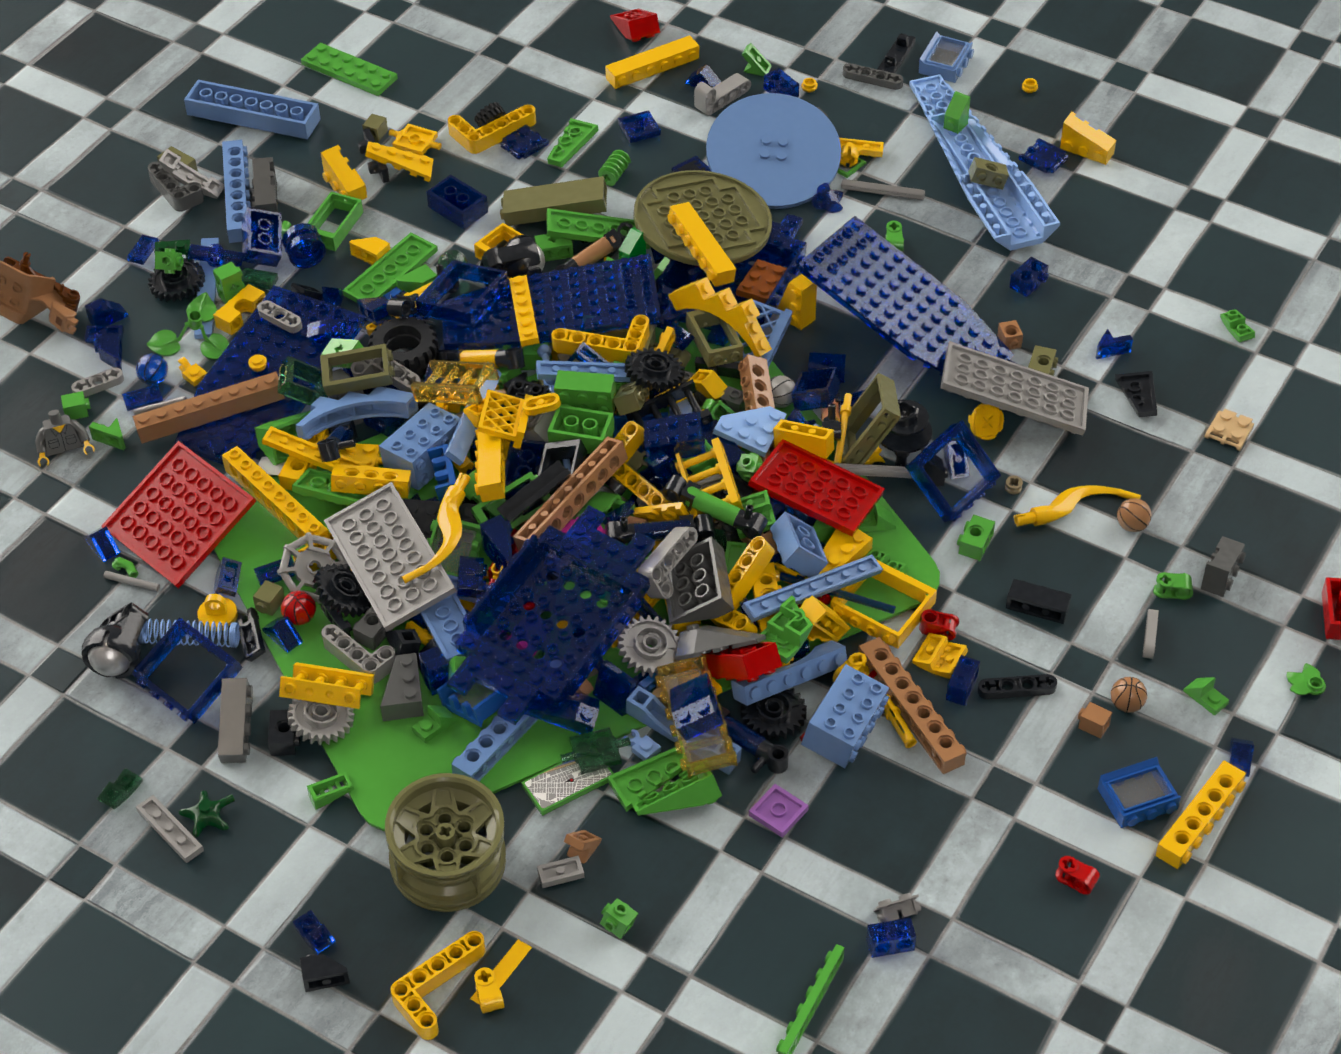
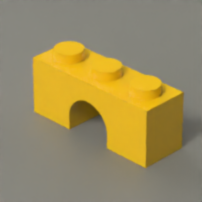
M248 284L213 314L216 328L230 335L236 333L244 326L241 313L250 312L254 315L259 313L257 306L260 302L266 300L265 292Z

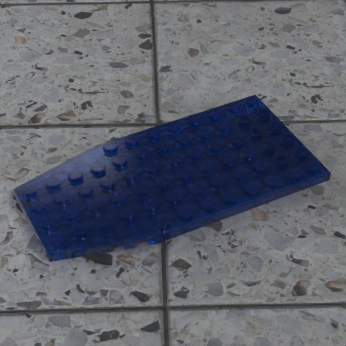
M856 216L851 218L801 260L795 268L908 358L914 361L918 359L924 363L923 366L930 369L932 367L940 371L939 375L943 376L949 341L1010 361L1014 356L967 302Z
M650 254L570 267L563 270H552L546 273H535L527 276L539 344L552 342L551 334L553 330L558 328L598 334L630 328L633 318L637 315L647 316L649 318V325L662 323ZM509 279L500 284H493L441 301L445 350L468 349L470 346H475L477 349H485V346L495 345V348H503V345H511V348L521 347Z
M274 285L262 301H271L298 315L301 318L302 329L299 332L290 333L260 317L256 308L199 383L194 397L277 371L285 399L181 431L177 435L175 444L180 441L198 456L223 464L222 455L236 446L253 459L256 456V452L261 449L258 446L254 427L300 414L322 384L320 355L332 338L355 339L367 322L366 316ZM280 314L277 315L275 318L281 319L284 317V315ZM258 354L265 356L267 360L265 369L260 372L253 371L248 364L249 359Z

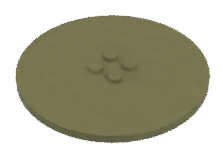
M687 170L661 176L648 183L640 191L634 204L633 218L635 227L643 232L644 241L666 257L690 265L699 266V263L692 256L688 247L684 245L681 237L677 235L672 224L668 222L667 216L670 206L689 202L733 264L747 260L757 254L768 242L772 230L770 209L764 199L754 189L735 178L711 171Z

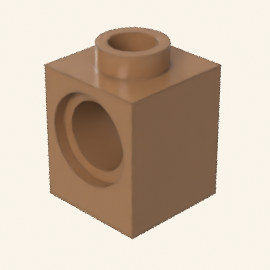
M1017 321L999 323L997 337L1004 351L1021 348L1023 334Z

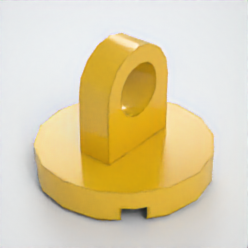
M982 403L974 409L971 415H968V423H970L972 433L978 439L991 440L997 437L998 432H1001L1003 429L1004 415L998 407Z
M219 594L207 595L197 611L198 620L203 622L204 628L206 621L209 622V631H211L213 621L216 624V631L219 622L222 623V630H224L225 622L229 626L232 622H236L238 617L235 603Z

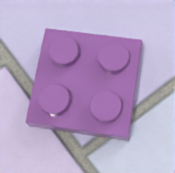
M774 784L749 810V816L783 838L808 811L809 805Z

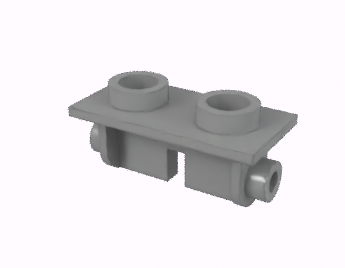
M911 893L900 895L898 897L899 900L891 902V899L878 902L879 906L873 911H879L880 914H877L879 923L883 922L886 924L898 920L897 911L899 910L902 918L918 914V911H921V906L919 902L915 903V899L919 895L912 896Z

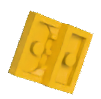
M929 633L912 662L930 673L952 679L966 656L968 648L967 645L948 642L947 636Z

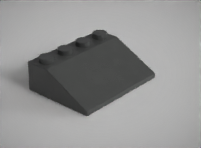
M711 536L693 545L667 575L673 585V594L669 599H666L671 625L715 619L734 610L724 549Z

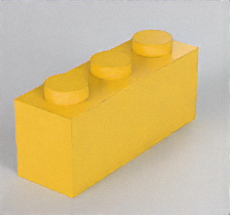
M783 419L773 428L774 448L784 439L825 459L834 450L833 429Z

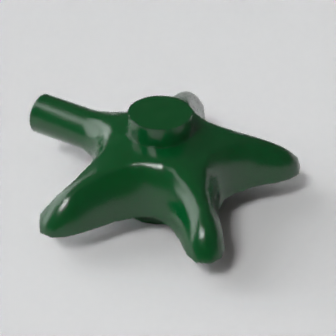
M203 790L200 792L199 802L193 807L180 809L179 815L194 821L192 832L194 838H197L203 828L209 825L220 830H228L229 826L220 817V811L223 807L235 802V799L230 794L220 800L212 801L209 799L207 791Z

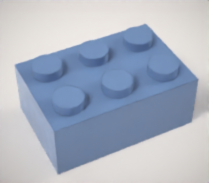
M784 512L770 527L773 535L772 538L777 545V551L780 553L785 567L793 568L800 575L810 578L818 575L828 564L814 527L787 512Z

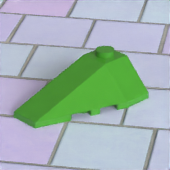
M311 411L254 427L258 446L273 465L285 462L289 454L262 444V439L270 426L297 436L296 424Z
M701 762L678 774L680 778L675 782L671 783L668 781L663 784L664 787L660 792H651L632 806L639 816L712 804L722 797L714 775Z

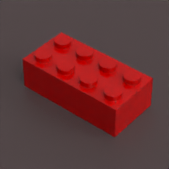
M761 641L734 649L729 646L728 649L713 653V649H711V652L700 656L704 671L711 677H715L716 680L725 678V680L736 679V681L747 680V682H753L758 680L760 675L772 674L776 672V668L783 666L776 642Z

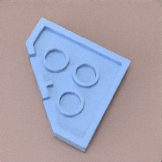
M768 406L722 415L714 428L713 434L765 457L774 440L773 428L781 419L785 420L787 414Z

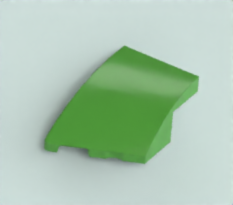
M791 595L780 605V611L767 622V628L760 634L766 635V639L763 642H776L781 662L787 664L807 639L813 624L805 616L803 609L798 607L795 603V598Z

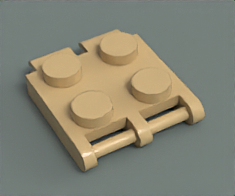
M1224 409L1217 413L1204 438L1220 441V444L1231 445L1240 451L1253 430V419L1241 414L1238 418L1236 417V412Z

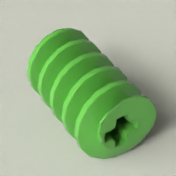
M623 150L612 152L598 171L599 177L604 176L606 185L614 186L628 168V164L631 163L629 155Z

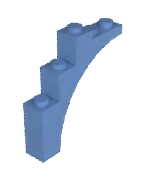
M376 387L369 395L349 391L340 400L320 396L310 405L311 412L296 424V432L299 438L308 441L325 429L351 420L370 417L409 419L418 411L417 396L415 393L386 387Z

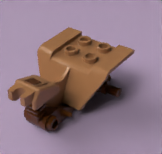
M28 252L23 253V258L20 262L9 256L5 257L4 261L0 260L1 316L17 324H24L48 308L50 310L49 321L61 332H67L72 335L76 332L77 328L75 326L79 320L74 317L77 315L76 312L80 301V295L77 290H71L65 287L64 284L56 282L55 278L46 277L32 270L30 267L31 254H28Z

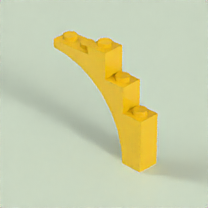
M707 277L680 287L668 294L676 311L698 309L709 312L728 323L748 344L754 356L761 357L772 349L756 318L760 313L752 298L737 303L730 287L715 293Z

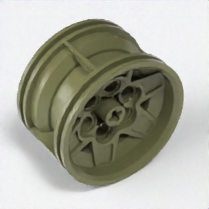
M440 773L425 776L412 782L394 798L385 820L390 872L396 887L409 901L428 910L452 912L467 909L480 903L496 889L503 877L506 866L504 816L498 799L489 788L465 775ZM481 828H483L486 838L477 834ZM409 834L415 838L406 844ZM461 863H462V864H468V865H466V866L460 868V864H461ZM435 866V870H431V869L426 868V867Z

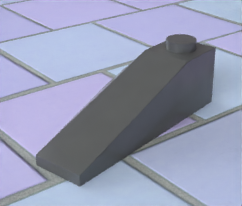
M698 623L686 626V630L680 632L676 659L683 660L699 657L702 654L711 652V649H713V653L728 649L729 646L734 649L756 644L765 640L766 635L710 625L699 626Z

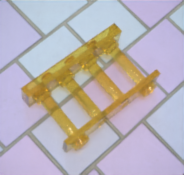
M430 360L429 364L433 373L426 382H413L410 388L417 402L480 405L483 399L479 389L486 380H499V375L495 363ZM438 378H445L442 383H435ZM454 378L460 379L457 384H450ZM470 379H477L473 385H467Z

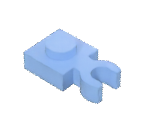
M635 729L631 730V735L634 738L624 736V743L627 746H631L632 753L643 761L661 752L659 744L647 735L641 738L639 732Z

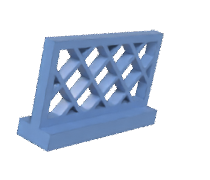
M753 300L756 307L760 308L763 312L756 318L765 317L767 323L760 325L761 328L770 327L772 331L771 334L765 335L772 349L761 356V358L767 359L769 369L791 322L793 311L789 309L782 311ZM776 314L779 315V318L770 321L768 315ZM746 342L742 343L744 347L748 346ZM743 351V359H744L747 354H745L744 351Z

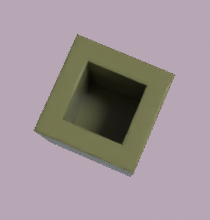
M371 114L362 125L363 130L370 129L376 142H379L388 131L386 117Z
M265 580L253 596L255 609L260 613H266L273 616L285 598L283 587Z

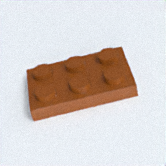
M757 259L736 289V295L748 299L752 298L769 305L789 276L790 269Z

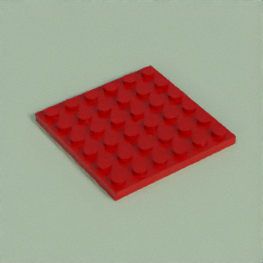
M178 441L101 527L179 589L256 503V500Z

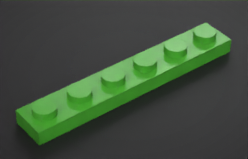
M836 944L833 951L829 950L824 962L826 964L823 969L819 968L814 986H809L805 996L807 998L805 1003H800L796 1011L797 1017L795 1021H790L787 1027V1036L784 1040L781 1039L777 1045L776 1052L778 1054H793L844 960L845 947Z

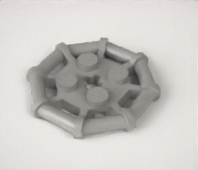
M307 532L303 537L284 545L277 573L282 577L290 592L304 591L320 604L321 602L318 600L320 595L301 590L303 585L309 587L314 585L312 581L318 570L313 572L309 565L312 566L313 563H317V567L321 568L322 566L325 567L326 564L332 566L335 563L337 567L342 564L345 569L349 565L335 539L332 540ZM306 543L308 544V548L303 552L299 553L295 550ZM313 543L328 547L326 549L314 547ZM331 549L339 561L335 562L334 559L332 560L329 553ZM291 555L296 557L294 567H288ZM289 573L296 575L297 580L300 581L298 586L295 585Z

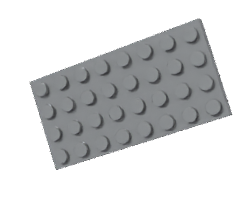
M949 341L941 389L1083 436L1086 430L1088 387Z
M392 482L324 520L386 632L457 592L441 563L405 584L402 576L426 565L435 556V553Z

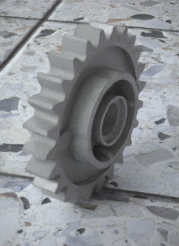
M648 615L646 620L642 616L639 617L638 621L633 618L631 624L627 622L625 628L621 629L617 648L620 649L618 655L624 656L622 662H629L627 668H635L634 673L641 670L642 676L648 672L650 677L653 676V673L660 677L662 671L668 674L669 668L673 670L675 665L679 663V660L676 659L679 636H676L678 630H671L672 625H666L665 619L659 622L658 616L654 620L651 619L650 615Z
M292 699V704H289L287 713L288 725H291V731H296V737L303 736V741L310 739V744L318 741L319 745L322 744V741H325L329 745L330 740L338 742V737L344 739L345 733H350L355 715L353 713L354 708Z

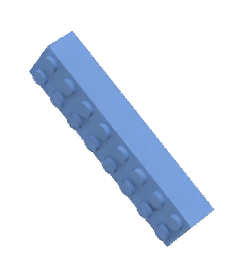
M197 80L184 99L187 115L302 139L310 137L321 119L318 103L203 80Z

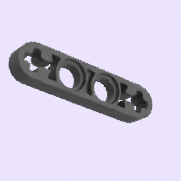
M852 63L843 66L842 75L847 79L894 90L903 87V77L899 74Z

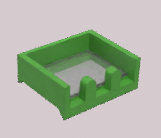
M433 519L430 531L433 532L431 538H427V542L436 554L443 543V533L437 519ZM461 520V538L452 553L441 562V565L448 575L470 580L485 532L484 526Z

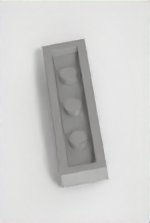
M154 795L136 806L137 812L186 863L204 851L203 846Z

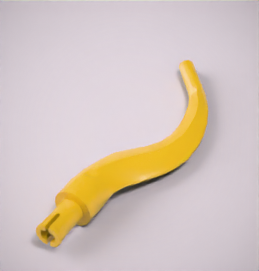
M459 473L455 484L448 487L440 504L437 515V522L443 533V543L440 549L426 565L402 576L405 584L439 565L457 546L462 535L459 507L466 496L464 490L470 481L469 475Z
M1077 486L1060 493L1049 505L1033 507L1030 512L1014 515V523L1017 527L1027 524L1040 526L1068 515L1082 498L1089 495L1113 494L1126 499H1140L1141 495L1107 486Z

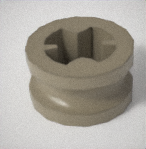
M1009 476L1006 479V492L1013 495L1019 494L1022 491V479L1018 476Z

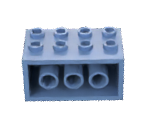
M429 402L379 445L384 468L411 470V487L420 490L435 474L427 449L444 444L449 445L461 417Z
M845 664L809 721L801 745L846 768L849 762H854L858 754L857 751L863 747L868 733H871L876 725L877 718L880 719L883 714L884 707L889 699V696H887L889 687Z

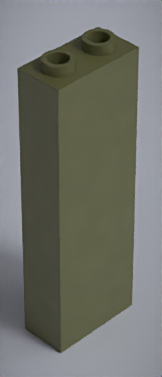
M601 176L504 191L503 198H501L502 209L500 210V216L506 225L512 226L546 221L547 208L587 214L607 212V186L605 178Z

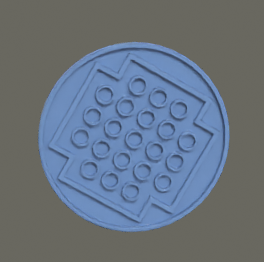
M765 93L738 100L719 114L708 133L706 156L711 172L730 176L750 186L764 199L769 209H785L813 200L830 186L839 169L841 144L834 125L817 107L794 96Z

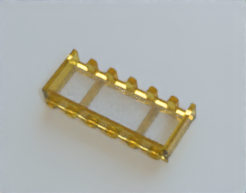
M705 655L657 667L658 675L655 676L657 687H662L663 692H660L662 704H667L668 707L664 710L667 721L671 720L673 724L669 725L672 737L677 738V742H674L677 754H682V758L679 759L682 771H687L688 778H691L690 776L723 767L738 766L736 752L733 751L732 740L728 735L727 724L723 719L721 705L717 700L716 689L712 684Z

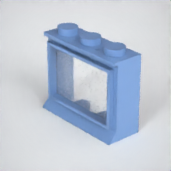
M936 31L920 57L919 73L927 76L940 74L944 80L955 83L958 77L962 76L963 69L967 67L969 59L973 57V42L968 43L945 37Z

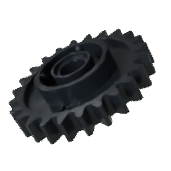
M185 258L181 271L175 270V274H166L164 270L154 269L155 273H150L151 278H148L149 288L155 298L159 297L160 301L165 299L166 302L172 299L175 302L176 299L182 301L184 297L189 299V295L194 296L195 291H200L199 287L204 286L205 273L198 262L194 263L193 259L188 262V259Z
M643 348V351L637 349L636 353L631 352V356H627L624 372L627 373L626 377H631L630 382L636 381L635 385H642V389L648 387L649 391L656 389L659 392L662 389L666 392L667 388L673 390V387L678 388L679 384H682L685 367H683V362H679V358H673L674 354L668 355L667 351L661 352L659 348L657 351H654L653 348H650V350Z
M335 563L332 566L326 564L325 567L322 566L315 574V578L312 581L314 583L312 588L316 589L314 594L320 595L318 600L324 601V606H330V611L335 609L338 615L342 612L345 617L350 614L354 618L355 615L360 617L362 613L365 614L367 609L371 608V603L349 566L345 569L342 564L339 567Z
M792 688L748 706L741 704L743 725H747V731L753 729V735L759 733L760 738L767 736L768 741L772 737L779 741L780 736L786 740L787 734L794 736V730L800 732V726H804L807 717V705H804L805 699H800L801 694H795V689Z

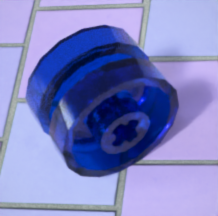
M300 223L289 228L283 235V248L293 266L298 268L313 267L324 258L326 253L325 244L315 226L309 223Z

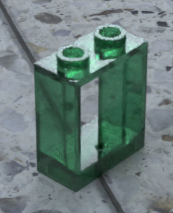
M287 356L279 367L278 393L307 405H311L320 396L328 398L322 384L321 369ZM293 376L314 384L315 390L293 382Z

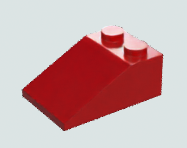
M638 8L610 15L611 20L623 36L632 42L641 40V37L651 38L655 34L660 33L656 13Z

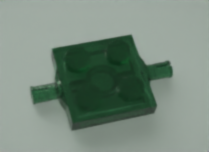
M610 727L570 737L572 752L560 754L562 763L574 760L578 764L582 775L622 764L619 748L631 746L629 737L617 740L612 735Z

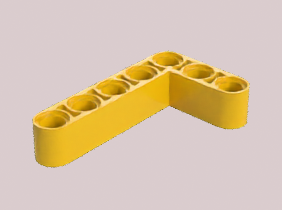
M524 105L478 129L471 126L461 116L452 115L448 118L449 135L468 152L478 154L536 124V111L533 105Z
M645 315L635 316L626 338L558 328L553 330L551 334L552 348L557 353L611 362L615 360L625 363L627 356H631V352L636 353L637 349L643 351V348H645L650 334L649 318Z
M634 421L627 422L614 439L623 441L628 459L612 476L648 506L672 503L663 497L660 490L627 464L647 436V432L642 426Z
M757 536L751 540L728 574L734 610L718 618L710 619L717 627L757 633L758 631L757 626L746 615L736 610L774 555V548L762 536Z
M478 931L468 932L392 984L391 995L394 1006L422 1039H434L439 1032L437 1017L422 998L484 956L485 942L482 933Z

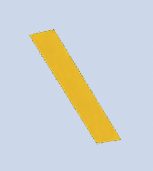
M518 939L494 968L493 972L498 988L504 984L532 949L531 946ZM476 991L470 999L479 1004Z

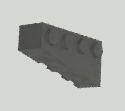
M247 678L222 679L218 757L221 763L246 762L247 755H250V743L248 740L251 735L250 721L252 716L253 686L249 685Z

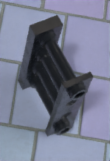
M693 379L683 382L678 388L675 387L673 390H669L646 401L640 410L625 414L628 422L635 421L647 432V436L641 444L643 451L654 452L673 443L671 435L685 428L694 433L714 423L709 409L701 410L693 393L697 392ZM685 397L695 413L688 418H684L676 401ZM668 405L678 421L667 427L659 409ZM651 413L660 428L659 432L650 435L642 420V417Z

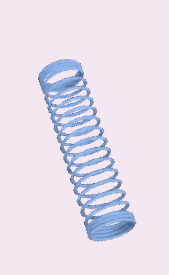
M150 618L148 623L147 621L144 623L137 641L140 644H147L148 642L160 644L162 642L164 645L167 643L179 645L181 643L183 646L186 644L191 646L194 643L195 646L200 644L202 647L205 644L209 647L213 644L215 647L218 645L224 647L226 645L227 647L236 648L240 641V626L238 622L231 623L228 646L226 642L228 623L225 622L224 644L221 645L222 623L219 622L217 627L218 643L215 645L216 624L213 621L211 624L212 641L209 645L207 642L209 622L206 621L205 643L202 644L203 622L200 621L198 625L199 642L196 644L197 624L194 620L192 623L193 641L189 644L190 621L188 620L185 626L186 642L183 644L184 622L183 620L180 621V641L176 643L178 623L177 620H174L172 630L173 642L170 643L171 620L169 619L166 625L167 641L164 643L165 621L162 619L160 622L161 640L158 643L156 639L159 631L158 619L154 621V641L151 642L152 620ZM157 621V631L155 633V626ZM149 623H151L150 635H149Z

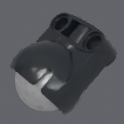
M529 235L515 236L502 248L488 249L483 254L479 266L484 286L489 287L488 278L506 276V281L508 282L509 278L527 275L529 286L535 285L541 280L545 256L542 249L535 244V241Z
M131 602L106 618L100 627L94 629L84 639L81 654L85 665L93 672L104 677L115 676L117 679H122L130 676L140 663L141 646L137 640L149 614Z

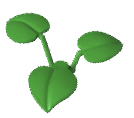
M207 292L196 297L186 309L188 322H185V326L178 338L173 331L161 330L155 333L150 341L147 342V347L158 355H174L180 350L178 342L189 327L192 330H201L206 341L201 343L200 350L206 358L216 360L227 358L231 355V346L223 335L213 333L208 338L204 331L202 321L209 322L213 320V314L217 311L214 302Z

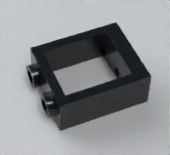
M581 439L545 443L538 476L553 465L556 460L573 458L572 475L586 460L588 450ZM561 483L554 490H557L563 483Z

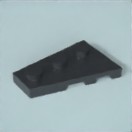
M1152 371L1115 374V380L1137 416H1157Z

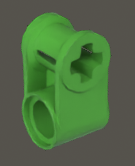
M890 221L886 225L885 251L886 253L903 252L904 238L902 235V225L898 221Z
M1162 572L1157 575V584L1153 588V593L1157 597L1186 600L1193 596L1192 578L1189 574Z

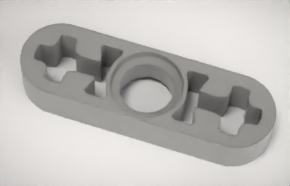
M268 300L258 304L257 309L260 317L290 333H296L302 329L301 318L298 315ZM277 315H284L281 319L275 318Z
M111 368L78 380L72 384V392L83 391L84 397L117 386L124 381L123 372L120 368ZM102 381L101 384L94 385L95 382Z
M1148 609L1143 658L1153 659L1159 610Z

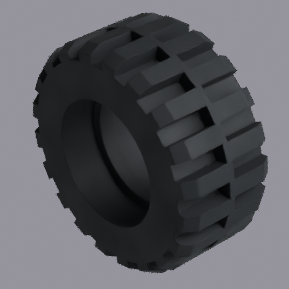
M416 317L391 318V321L386 320L382 322L381 326L378 325L370 335L368 346L386 344L388 350H392L393 360L417 374L420 380L424 376L427 377L431 371L433 372L438 364L437 351H439L437 334L431 325L426 324L421 319L417 320ZM400 348H414L407 352H395V350Z

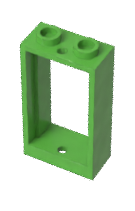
M330 192L303 228L304 242L336 251L363 214L362 200ZM335 208L349 212L335 233L320 230V227Z
M532 472L527 473L506 486L505 495L525 482H531L538 475H533ZM550 493L542 499L544 503L551 497ZM496 500L480 502L471 508V513L479 525L484 526V532L493 544L513 532L514 529L524 525L542 505L499 532L495 531L482 511L483 508Z

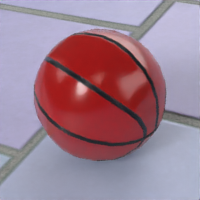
M298 590L288 593L281 603V614L287 622L293 625L307 624L312 620L316 612L314 599L304 591Z

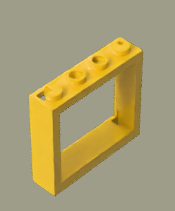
M877 560L883 570L880 574L872 576V578L921 602L901 629L897 632L845 605L866 579L841 588L831 600L830 608L837 612L851 626L859 628L870 636L880 637L885 643L898 649L920 623L922 612L931 609L936 603L937 590Z

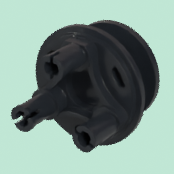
M898 400L901 418L880 444L888 450L895 452V466L902 464L903 467H907L909 454L921 450L931 441L932 427L929 423V414L924 406L912 400Z

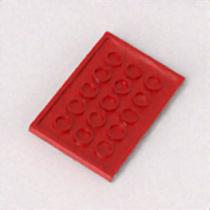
M784 439L768 456L749 480L748 486L760 492L767 490L770 497L851 537L879 501L885 488Z

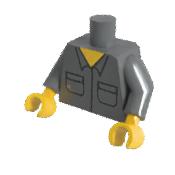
M59 410L49 411V419L42 422L43 427L39 429L35 439L37 454L40 456L37 463L40 467V460L42 458L46 459L47 466L49 465V459L45 457L46 453L47 456L73 450L83 447V443V451L86 455H88L86 451L87 446H91L93 452H95V447L89 443L90 438L82 424L77 420H71L69 415L61 416Z

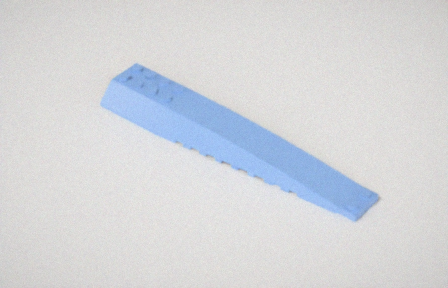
M940 74L911 80L909 86L917 97L965 195L993 239L1010 251L1043 243L1060 226V222L1031 180L1023 171L1018 169V165L1014 161L1010 160L1008 153L1003 152L1002 146L999 143L997 144L994 141V137L986 132L985 126L980 125L979 119L971 114L972 111L970 109L968 125L958 134L943 128L944 115L955 91L944 81ZM974 157L1007 166L1009 177L1003 190L970 181L968 170Z

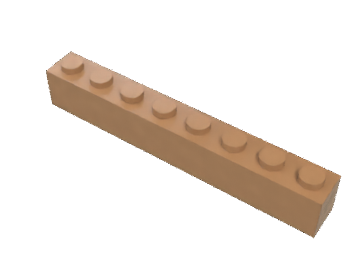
M276 371L132 417L141 443H146L283 400L285 396Z

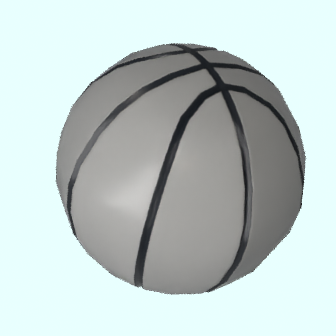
M783 375L772 377L770 382L774 406L777 408L788 407L797 396V388L794 381Z

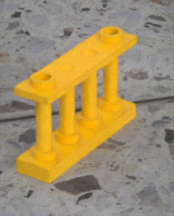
M718 437L711 440L713 448H710L711 451L683 461L679 453L675 454L677 472L681 473L687 483L689 480L695 483L718 473L719 475L722 474L723 479H721V482L701 490L708 494H713L723 489L727 490L729 495H726V498L721 500L744 510L724 446ZM712 458L718 460L715 467L688 476L686 468ZM694 508L689 511L693 518L699 514H705Z
M296 662L293 665V678L280 677L279 697L359 709L361 695L371 696L373 694L374 674Z

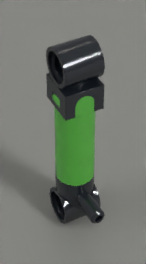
M672 475L662 491V495L666 500L673 503L683 502L689 511L694 508L741 530L749 539L761 536L768 524V520L764 515L753 512L754 507L752 505H747L745 510L740 509L702 491L701 485L690 480L687 483L679 475Z

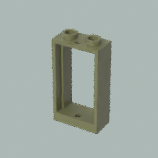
M695 310L686 312V327L707 367L743 360L744 346L735 330L728 323L706 311ZM720 324L732 346L711 350L700 328Z
M386 344L320 355L322 384L327 396L393 384L392 377H395L394 367L391 366L393 354L392 350H388ZM383 358L384 372L333 381L332 366Z

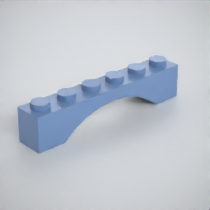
M830 640L815 646L802 659L787 666L775 669L776 672L772 674L760 675L756 681L747 682V680L736 681V679L731 680L733 697L735 700L748 706L836 670L847 660L846 647Z
M637 686L626 699L627 714L676 744L682 745L686 750L729 775L740 762L742 747L725 737L710 735L688 725L669 711L655 695L642 687Z

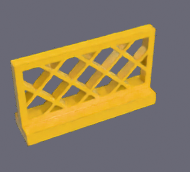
M488 389L477 431L514 441L513 447L520 449L529 416L524 413L522 403L527 398L533 396L525 394V398L521 399Z

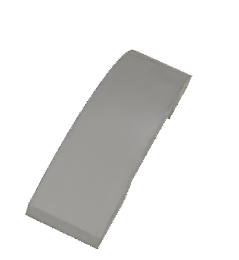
M166 148L158 163L170 175L184 185L198 182L201 184L203 195L216 199L219 197L225 187L223 183L212 176L208 179L181 162L180 156Z

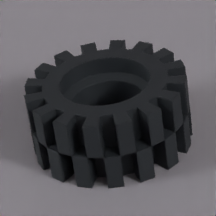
M493 102L488 106H484L485 108L476 114L474 120L479 127H482L506 115L498 102Z

